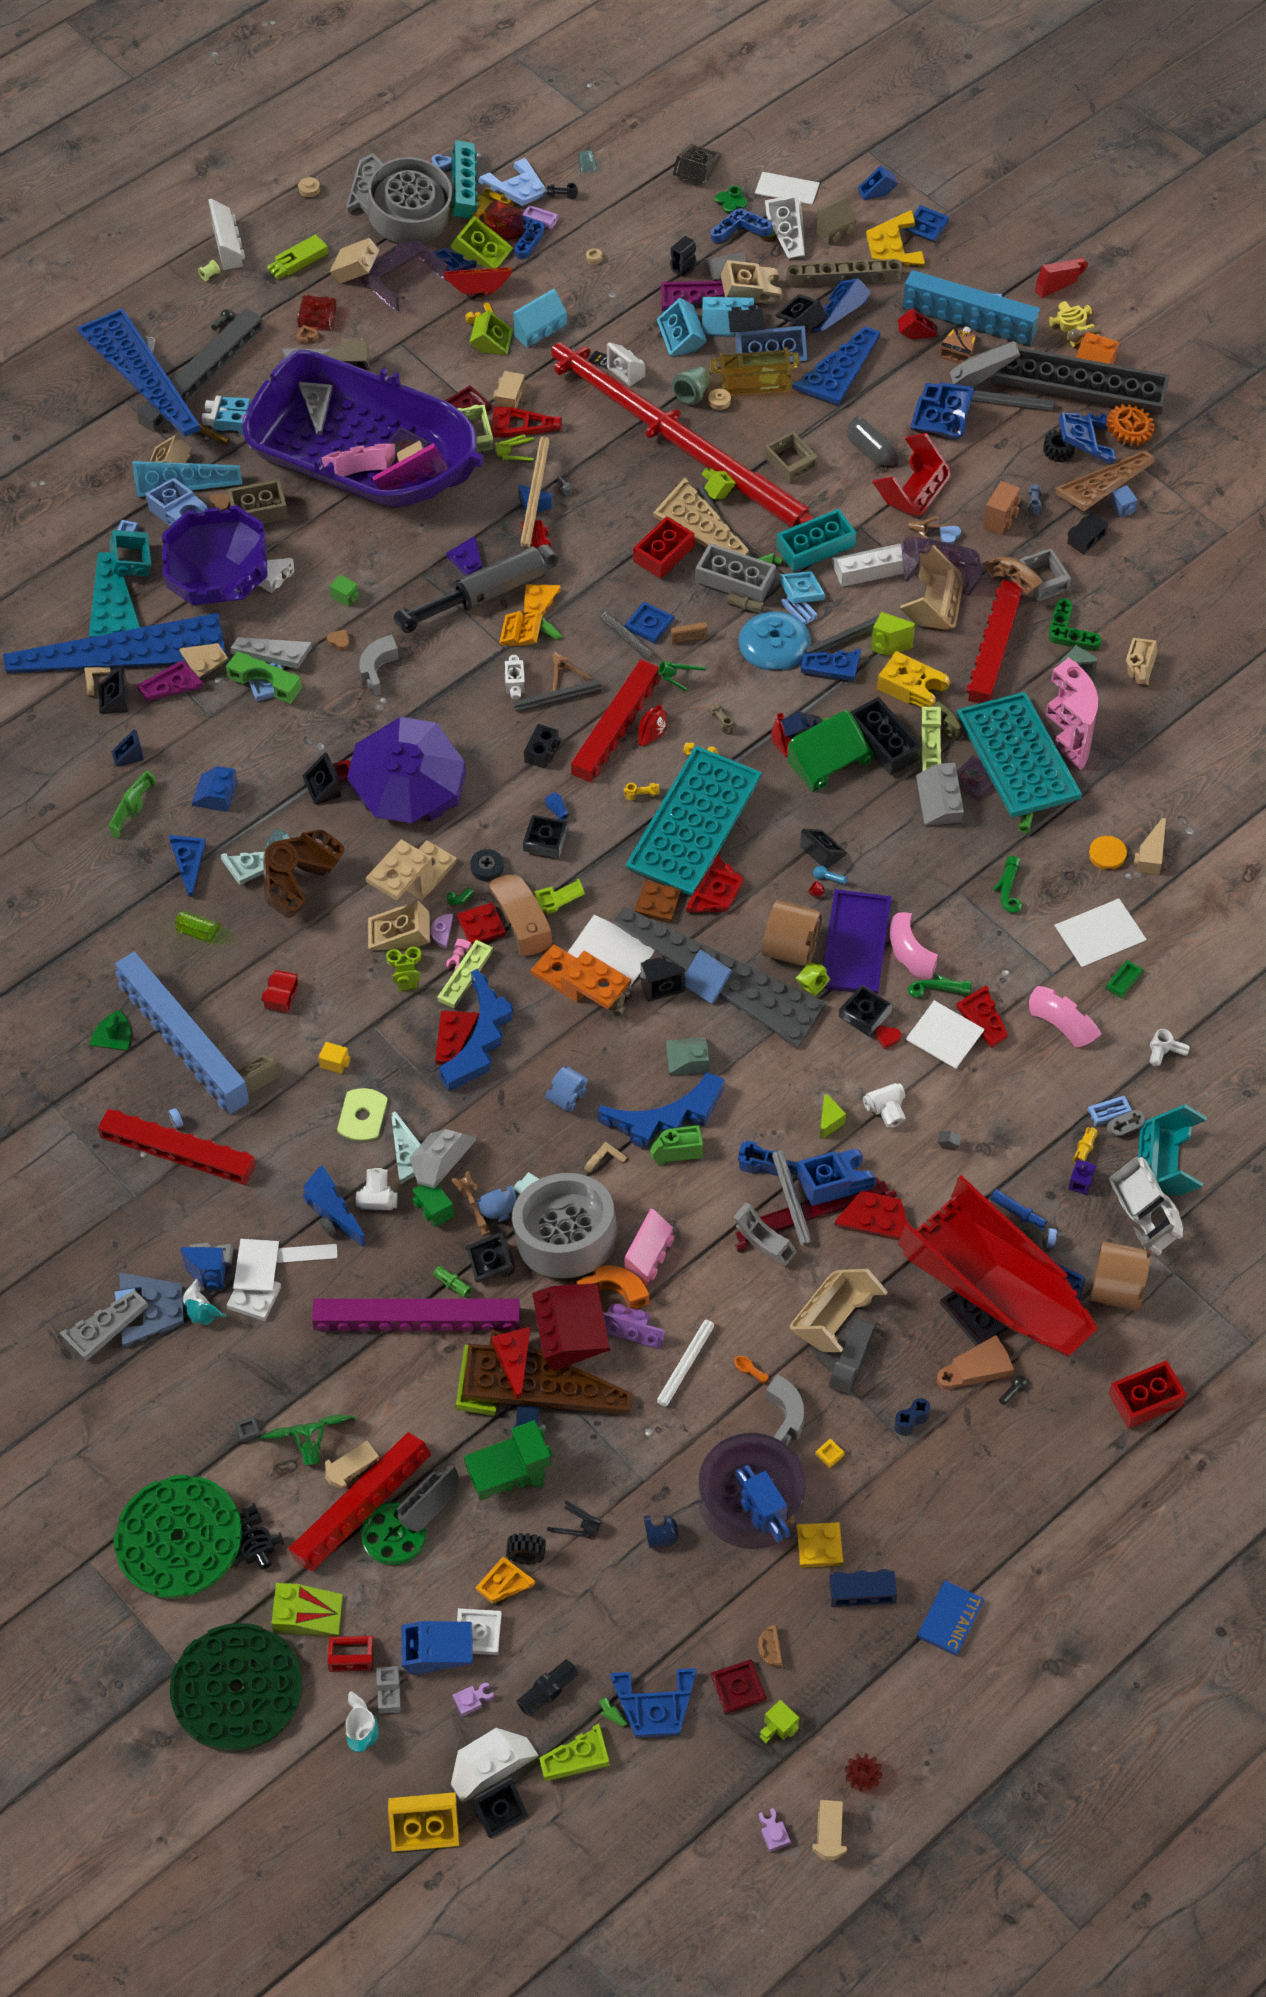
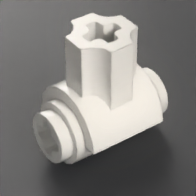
M893 1083L871 1091L863 1097L867 1111H872L876 1115L881 1114L887 1128L899 1126L906 1120L900 1107L906 1095L900 1083Z
M382 1168L367 1169L366 1186L356 1193V1207H360V1210L397 1209L398 1193L391 1190V1186H387L388 1170Z

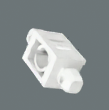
M511 655L509 661H505L507 694L510 693L513 700H519L521 693H525L523 660H519L517 655Z

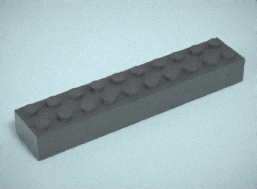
M1018 347L1019 357L992 375L993 384L1121 407L1124 404L1125 407H1128V404H1130L1134 408L1137 405L1139 410L1144 409L1143 412L1159 415L1162 414L1170 376Z

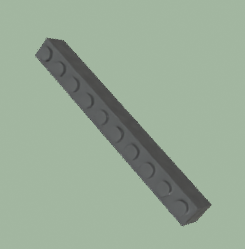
M246 308L220 334H217L201 352L196 354L188 364L184 365L182 370L172 377L170 381L185 404L264 329L263 320L260 315ZM149 401L137 411L139 424L154 433L168 421Z

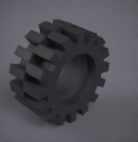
M1059 429V432L1053 430V433L1050 431L1045 436L1043 452L1046 457L1049 456L1048 459L1054 458V462H1057V459L1063 462V459L1068 461L1069 458H1072L1075 446L1063 441L1061 429ZM1055 444H1062V445H1064L1065 447L1059 448V447H1056V446H1054V445H1055Z
M519 1533V1535L513 1534V1536H509L507 1539L506 1557L512 1560V1562L518 1561L519 1564L541 1563L545 1558L546 1540L542 1539L541 1536L537 1537L535 1534L530 1535V1533H526V1535H523V1533Z

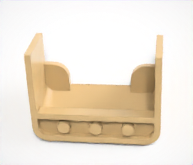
M935 545L910 553V557L920 566L919 579L927 587L925 598L923 597L901 605L900 609L918 626L943 630L954 628L957 622L964 583L961 572Z
M869 1269L836 1270L826 1278L792 1321L790 1329L795 1335L822 1352H842L843 1348L837 1342L838 1338L834 1335L855 1307H866L871 1303V1298L874 1295H886L888 1291Z

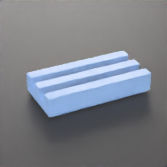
M788 596L787 599L783 598L781 600V604L791 615L801 620L805 625L817 619V613L806 602L792 604L797 609L796 611L789 604Z
M1121 1096L1089 1106L1087 1111L1091 1114V1119L1094 1120L1096 1127L1108 1123L1112 1119L1132 1111L1126 1097ZM1121 1103L1124 1104V1105H1121V1106H1118V1107H1115V1108L1112 1107V1106H1115V1105H1118V1104H1121ZM1108 1108V1109L1105 1110V1111H1102V1112H1099V1113H1095L1096 1111H1099V1110Z

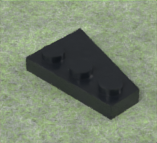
M955 1291L940 1299V1305L975 1346L995 1335L998 1336L1009 1328Z

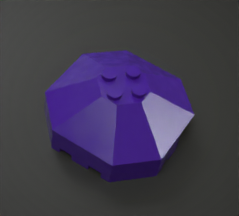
M237 505L230 506V510L220 511L219 507L205 509V513L195 514L194 510L186 511L162 534V561L164 568L162 570L166 587L191 605L243 600L268 577L267 538L263 522Z
M399 717L355 744L347 778L351 789L359 797L362 805L366 810L371 811L375 818L412 824L427 815L428 821H433L443 815V811L450 807L453 809L458 806L467 770L465 761L436 722Z

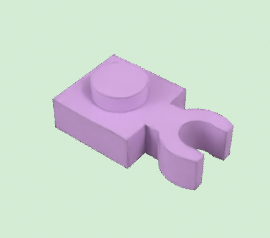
M489 1683L481 1684L476 1691L471 1686L453 1694V1699L462 1717L482 1708L481 1701L488 1702L494 1699L493 1692L487 1695L483 1693L486 1689L490 1688Z
M773 1808L770 1809V1815L772 1816L770 1819H765L762 1812L759 1813L760 1823L766 1826L761 1829V1833L769 1852L788 1846L791 1843L783 1822H775L776 1812Z

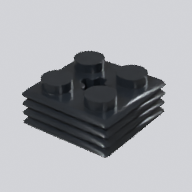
M532 815L523 841V851L559 858L568 832V822Z
M861 985L839 1009V1017L867 1036H871L892 1012V1004L864 985Z

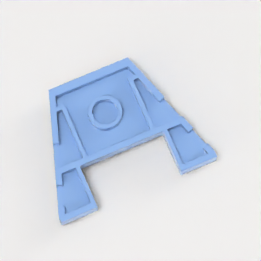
M525 158L514 162L513 168L520 173L518 176L501 182L489 172L480 176L478 180L480 184L484 185L485 183L491 186L490 189L495 192L498 190L505 194L504 197L522 206L545 197L547 193L546 188Z

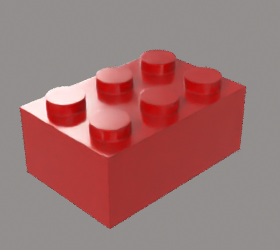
M666 516L633 547V562L661 579L694 548L695 533Z
M1167 1360L1111 1383L1109 1396L1128 1429L1184 1406L1187 1397L1184 1388Z

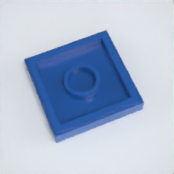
M643 602L625 624V628L629 632L656 644L674 621V616Z

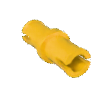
M1087 1127L1082 1140L1078 1142V1149L1072 1159L1075 1164L1077 1160L1086 1161L1088 1154L1092 1152L1094 1140L1098 1135V1131L1095 1128Z

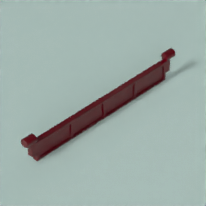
M877 1177L874 1187L866 1191L880 1195L885 1194V1196L893 1198L897 1197L895 1189L889 1191L885 1181L879 1182ZM859 1193L814 1206L811 1205L809 1200L801 1202L800 1206L805 1221L846 1208ZM789 1207L760 1217L775 1232L794 1226ZM740 1231L735 1232L739 1243L735 1244L737 1251L747 1249L746 1242L748 1240Z

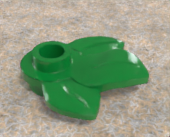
M731 186L728 191H722L714 198V202L723 204L722 207L726 213L735 211L737 207L745 208L747 205V199L743 196V191L739 186Z

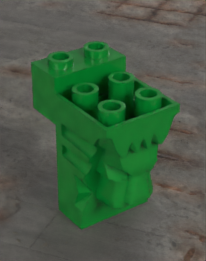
M535 1420L512 1428L510 1439L464 1456V1464L479 1501L491 1498L493 1494L500 1493L503 1490L512 1491L514 1487L524 1488L525 1485L544 1486L543 1478L546 1477L544 1469L551 1465L550 1457L553 1456L549 1444L545 1445L543 1429L541 1426L537 1427Z

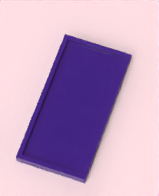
M835 889L823 966L827 969L826 974L831 980L823 989L854 993L861 985H864L878 994L892 896Z

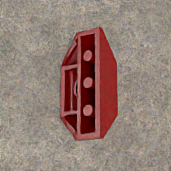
M511 267L444 271V278L462 294H466V296H475L476 293L491 295L512 274Z

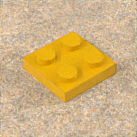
M839 1522L797 1525L800 1568L843 1566Z

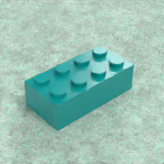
M840 509L777 533L776 548L793 572L851 549L856 545V531Z

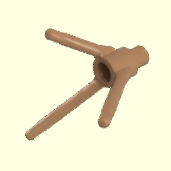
M935 516L921 522H910L908 528L918 532L928 545L931 546L934 544L925 535L928 529H940V527L953 525H928V523L938 519Z
M557 652L552 654L553 663L555 664L552 691L557 689L558 671L565 668L571 669L587 680L590 679L588 675L566 662L568 660L567 657H563Z

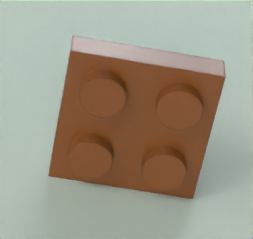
M644 881L634 912L649 919L671 924L681 896V890L667 885Z

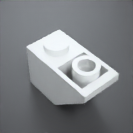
M293 559L267 560L268 577L259 586L270 593L279 588L294 573Z

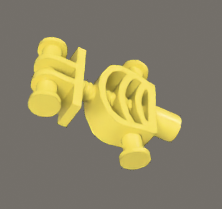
M1064 301L1058 306L1060 311L1057 317H1049L1051 327L1059 324L1060 329L1068 332V334L1074 328L1080 331L1094 328V324L1085 326L1087 315L1092 314V309L1089 305L1082 309L1079 305L1070 307ZM1082 337L1078 342L1070 341L1071 346L1075 347L1076 344L1081 345V342L1084 337Z

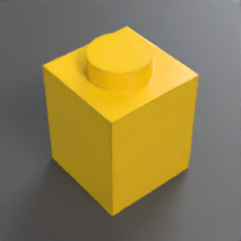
M325 1042L318 1057L320 1068L340 1074L343 1073L344 1068L349 1066L351 1059L348 1055V1048Z

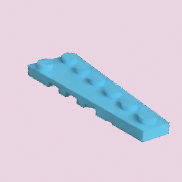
M132 462L137 497L145 496L147 492L172 478L177 479L190 490L242 484L240 465Z

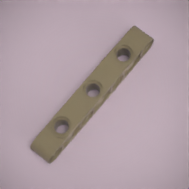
M874 259L793 264L787 267L786 283L790 287L837 286L840 281L859 278L863 284L897 282L901 279L902 262L897 259Z

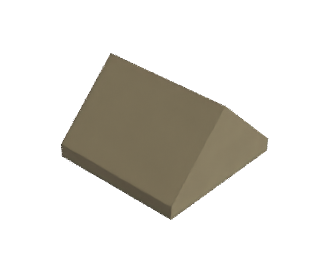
M262 1055L236 1070L246 1082L248 1095L279 1078L276 1060L266 1055Z

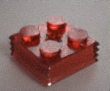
M304 295L297 316L298 327L305 325L313 329L331 330L337 307L336 299L327 296Z

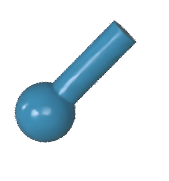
M817 866L813 871V875L817 880L829 879L842 884L847 882V877L828 872L824 866Z

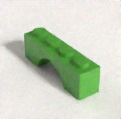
M237 651L226 666L228 678L242 684L254 679L266 680L273 685L275 698L289 704L293 702L302 689L301 679L296 674L286 672L280 667H274L246 653L243 654Z

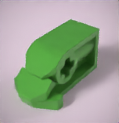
M699 1125L663 1131L650 1149L652 1159L659 1166H664L665 1162L703 1158V1143Z

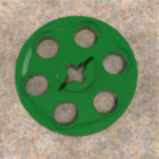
M387 1503L379 1506L364 1520L361 1536L365 1551L372 1559L384 1565H401L411 1561L421 1552L425 1544V1527L417 1533H411L394 1517L401 1503ZM376 1516H383L385 1521L378 1525L373 1522V1519ZM397 1531L398 1536L395 1537L393 1535L390 1537V1532L395 1533ZM370 1535H377L379 1540L371 1544L367 1541V1538ZM408 1543L414 1545V1549L411 1552L403 1551L402 1547ZM384 1549H391L393 1551V1555L388 1558L383 1557L381 1553Z

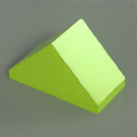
M824 1094L820 1128L821 1139L839 1129L846 1121V1113L827 1094Z

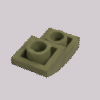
M938 701L934 707H941L942 731L947 736L958 740L960 725L948 708Z

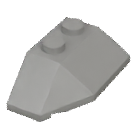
M447 1129L430 1133L409 1157L417 1184L435 1189L476 1141V1137Z

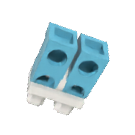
M216 396L215 401L206 400L205 410L206 412H211V414H202V424L210 425L213 431L233 430L243 435L241 416L246 413L251 404L250 398H221V396Z

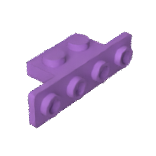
M614 1303L611 1304L607 1313H604L607 1334L658 1349L662 1348L665 1330L648 1325L651 1314Z

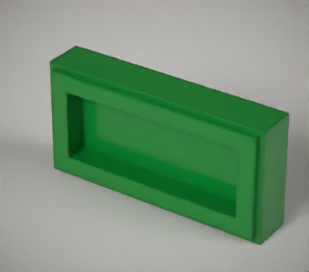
M1126 960L1108 982L1105 989L1122 999L1140 977L1143 969Z

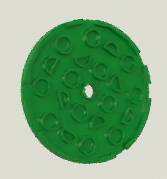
M187 1474L173 1475L168 1479L159 1482L156 1480L145 1486L127 1503L119 1516L117 1530L114 1533V1549L120 1569L136 1588L158 1598H186L210 1588L232 1566L242 1539L240 1515L228 1493L215 1482L200 1476L198 1478L188 1476ZM176 1532H182V1540H173V1535Z

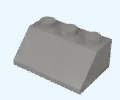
M955 763L936 764L917 774L916 780L924 826L961 823L964 811Z

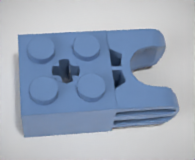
M175 478L168 480L145 494L149 510L169 526L175 523L186 511L194 510L196 514L205 513V509H208L203 501Z

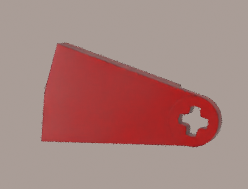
M1083 257L1075 260L1042 265L1037 278L1035 292L1040 298H1043L1075 283L1078 275L1087 269L1088 262Z

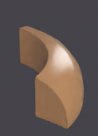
M998 556L982 564L992 579L996 576H1011L1012 581L1026 595L1044 583L1031 568L1015 558Z

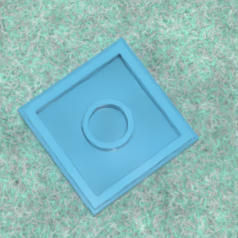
M812 571L782 574L779 576V581L792 604L825 599L826 595Z

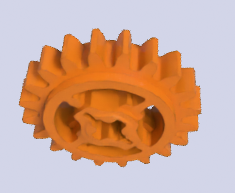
M1122 404L1120 408L1116 406L1114 410H1111L1106 420V426L1109 427L1108 432H1113L1111 437H1117V442L1121 440L1123 445L1129 443L1132 447L1133 443L1139 446L1140 442L1145 444L1146 440H1150L1155 426L1152 423L1153 418H1148L1149 413L1144 414V409L1139 410L1137 405L1133 408L1130 404H1128V407Z

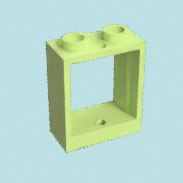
M473 405L463 409L457 408L469 420L479 418L482 420L485 435L476 437V452L493 449V436L485 405Z

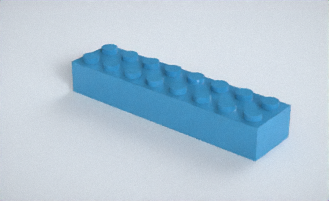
M914 270L909 274L904 286L903 308L910 310L913 308L919 313L1028 346H1031L1037 333L1040 308Z

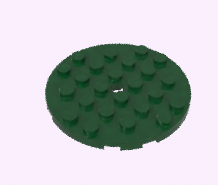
M232 1623L207 1631L208 1633L197 1640L195 1638L184 1649L182 1656L172 1671L170 1700L176 1719L191 1738L211 1749L238 1752L264 1745L278 1736L287 1727L298 1709L302 1695V1675L298 1660L288 1644L280 1636L263 1629L261 1626L248 1623ZM235 1682L243 1685L237 1693L230 1689V1686Z

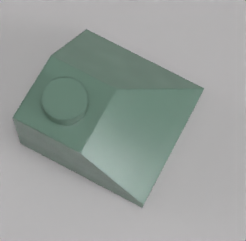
M705 1037L666 1040L669 1076L709 1073V1056Z

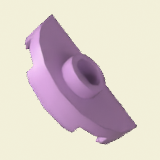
M453 914L439 916L432 923L431 938L441 948L447 949Z

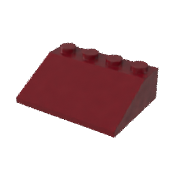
M597 1283L550 1286L532 1293L543 1358L552 1371L610 1351Z

